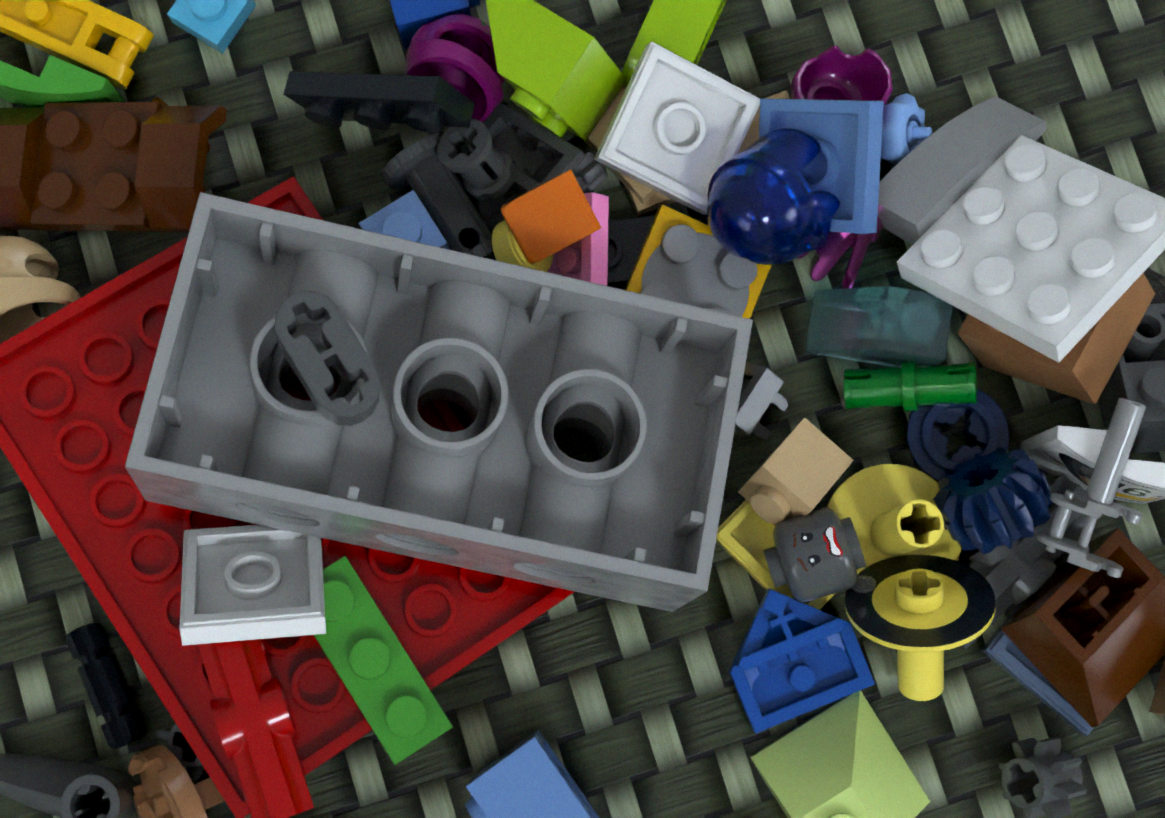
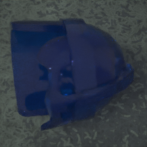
M776 129L764 134L746 150L733 156L717 169L711 178L708 188L707 220L714 238L722 248L734 256L751 262L773 265L789 262L804 255L806 252L825 246L830 232L832 217L838 210L840 201L834 194L828 191H811L806 180L801 175V171L821 151L820 143L815 138L797 129Z

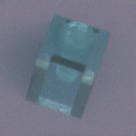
M891 286L816 290L813 297L806 353L892 367H902V361H916L917 366H937L946 360L953 306L928 292Z

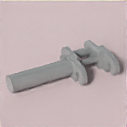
M1118 398L1086 490L1089 497L1088 502L1075 499L1076 493L1070 490H1066L1064 495L1051 494L1050 500L1058 505L1049 533L1039 532L1036 537L1038 541L1047 545L1046 551L1055 553L1056 549L1068 552L1070 553L1067 559L1068 563L1094 572L1103 569L1107 571L1109 576L1121 577L1124 568L1114 561L1089 553L1088 544L1096 521L1102 514L1113 518L1123 516L1126 517V521L1133 524H1140L1143 516L1141 512L1113 502L1146 410L1145 405L1132 400ZM1072 511L1087 516L1078 542L1063 537Z

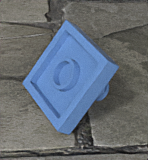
M760 99L755 225L855 234L877 233L884 101Z

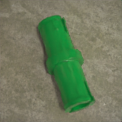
M916 360L902 361V367L844 370L846 409L903 406L904 411L908 412L918 411L919 405L943 403L977 404L975 362L917 366Z

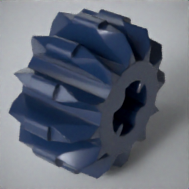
M1003 447L996 448L989 455L980 456L976 453L974 459L966 464H956L954 466L955 473L943 477L938 482L940 490L933 498L943 516L944 528L948 530L952 539L958 542L963 551L978 548L982 554H988L997 546L1002 545L1011 549L1014 541L1021 537L1032 538L1035 536L1034 526L1044 524L1051 518L1048 508L1053 503L1050 500L1051 486L1043 470L1038 469L1035 461L1028 457L1024 449L1007 452Z

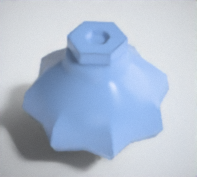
M907 93L899 95L890 104L883 107L881 158L885 160L891 169L932 134V128L925 127V110L918 106L914 96Z

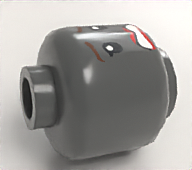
M821 508L810 512L807 516L799 515L777 523L773 531L775 547L763 550L775 588L788 584L792 595L801 602L812 601L852 588L857 582V569L866 567L851 518L847 517L840 520L838 514L830 508Z

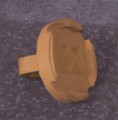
M154 745L134 754L128 773L132 776L140 773L141 784L133 787L134 795L132 796L139 818H208L205 810L225 801L210 777L194 785L180 761L164 745Z

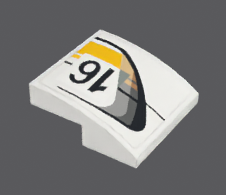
M1058 425L1022 441L1020 449H1024L1028 457L1035 461L1039 469L1054 478L1064 475L1086 491L1107 430ZM1128 459L1114 499L1140 504L1165 499V463Z

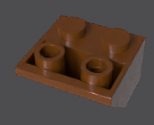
M1119 528L1090 541L1088 546L1089 553L1120 564L1124 568L1120 578L1107 575V571L1103 569L1094 572L1066 561L1000 628L1091 727L1099 726L1165 654V576Z

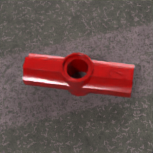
M262 639L197 644L215 698L210 700L215 724L228 759H234L241 780L242 792L251 814L250 817L289 818L315 808L292 737L297 736L279 679L278 677H272Z

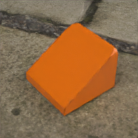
M571 169L525 192L501 208L503 217L530 264H535L602 228Z

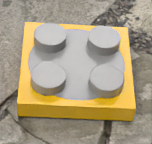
M662 204L657 209L624 290L750 319L775 255Z

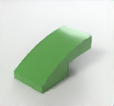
M52 55L49 56L39 77L0 61V99L17 105L32 108L45 107V103L125 101L106 78Z

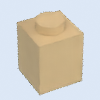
M804 417L738 493L751 503L753 510L760 518L776 526L777 523L799 515L807 516L854 460Z

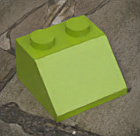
M486 0L497 72L515 89L510 100L531 114L530 119L560 138L568 130L586 142L588 136L592 133L627 78L593 36L534 0Z

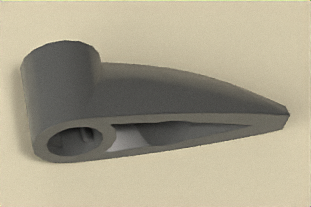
M0 753V795L60 818H131L136 810L132 797L134 795L133 787L136 784L128 774L120 770L53 757ZM103 789L106 793L102 798H109L110 809L98 815L94 811L98 808V805H91V793Z

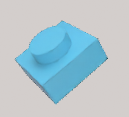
M176 0L167 15L173 24L223 54L256 7L254 0Z

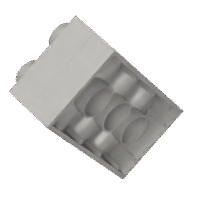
M200 192L125 468L144 499L149 502L673 612L708 591L753 320ZM302 291H315L328 296L338 306L374 364L380 378L379 402L373 414L365 421L352 426L337 425L326 420L312 401L297 399L283 390L288 381L296 376L279 347L275 333V316L281 303L292 294ZM306 313L297 315L295 317L296 331L291 336L296 338L300 335H306L310 338L319 354L327 350L322 340L321 328L326 320L321 318L312 321L307 317ZM336 363L328 367L333 380L338 385L336 392L330 395L329 398L333 401L344 397L351 406L360 402L359 389L365 382L361 378L349 382ZM431 401H451L459 405L466 412L471 425L466 429L456 432L441 431L431 427L422 420L418 410ZM564 428H573L586 433L597 447L598 460L594 462H581L568 457L559 450L554 440V432Z

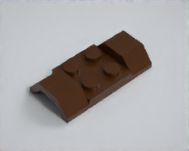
M159 102L45 103V107L0 108V230L189 232L200 192L205 193L203 182L208 137L226 122L227 109L222 105L163 106Z

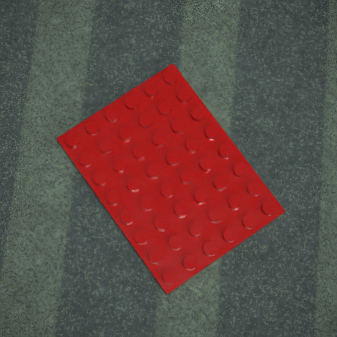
M294 176L247 202L323 220ZM186 237L0 344V448L236 818H245L250 814L242 792L241 780L234 759H228L215 724L210 700L215 698L198 645L182 646L179 628L184 530L258 524L146 501L125 468L188 238ZM297 376L291 378L285 385L283 390L290 396L304 401H312ZM334 381V391H333L330 395H332L334 392H336V390H337V388H338V385L335 383V381ZM446 400L431 401L418 410L422 420L435 429L447 432L465 429ZM321 538L323 569L342 557H347L430 691L575 592ZM313 635L262 639L272 677H278L293 720L297 736L292 737L304 776H306L371 732L372 729Z

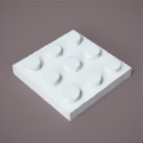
M1021 135L897 261V265L902 279L1059 363L1165 250V198Z

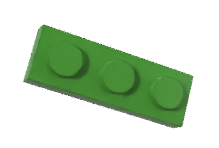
M344 556L323 569L326 634H316L313 636L395 766L453 728L347 557Z

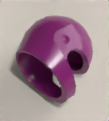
M454 14L428 22L418 29L411 40L406 54L405 75L440 76L476 103L472 119H477L481 122L486 120L503 99L502 85L505 81L497 72L490 26L477 17Z

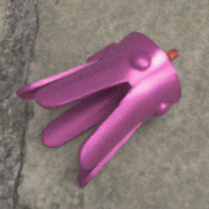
M877 217V233L855 234L822 231L795 257L803 258L819 244L816 253L820 257L810 273L812 281L818 282L829 273L849 247H852L853 250L842 282V290L848 294L852 289L867 247L871 242H875L878 239L879 232L883 229L882 221Z

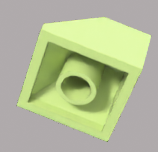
M861 690L843 697L750 756L787 818H915L930 803L927 795Z

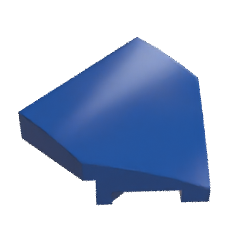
M769 588L729 669L751 730L755 734L875 685L851 623Z

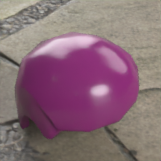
M837 45L825 50L816 58L804 61L794 75L790 86L791 99L884 101V105L887 104L893 90L891 70L877 52L869 48L858 55L852 56L843 53Z

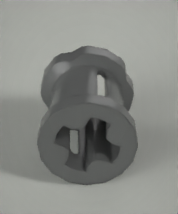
M471 119L469 128L449 127L441 136L437 146V157L447 170L459 173L463 177V186L472 198L478 201L496 199L509 190L515 180L516 163L508 152L494 147L492 144V134L483 122ZM460 142H463L472 152L470 155H465L459 148ZM486 164L496 174V177L494 179H492L482 168Z

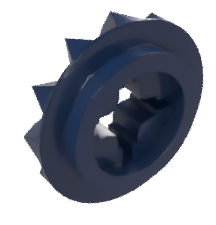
M977 389V404L943 403L919 405L918 411H912L909 414L905 442L909 445L914 458V465L921 468L936 482H939L943 477L955 473L954 466L956 464H966L974 459L976 453L980 456L989 455L996 448L1000 447L1007 451L1009 429L1004 413L999 405L986 393ZM964 413H967L963 422L966 424L964 435L972 439L971 443L980 446V448L962 445L946 458L948 438L941 434L940 429L933 427V425L937 427L940 425L950 427L958 419L962 418Z

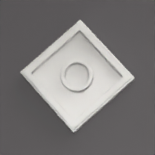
M650 42L645 46L594 160L703 215L710 214L758 110L760 98L671 51Z
M263 525L184 530L179 628L182 646L326 634L321 538Z

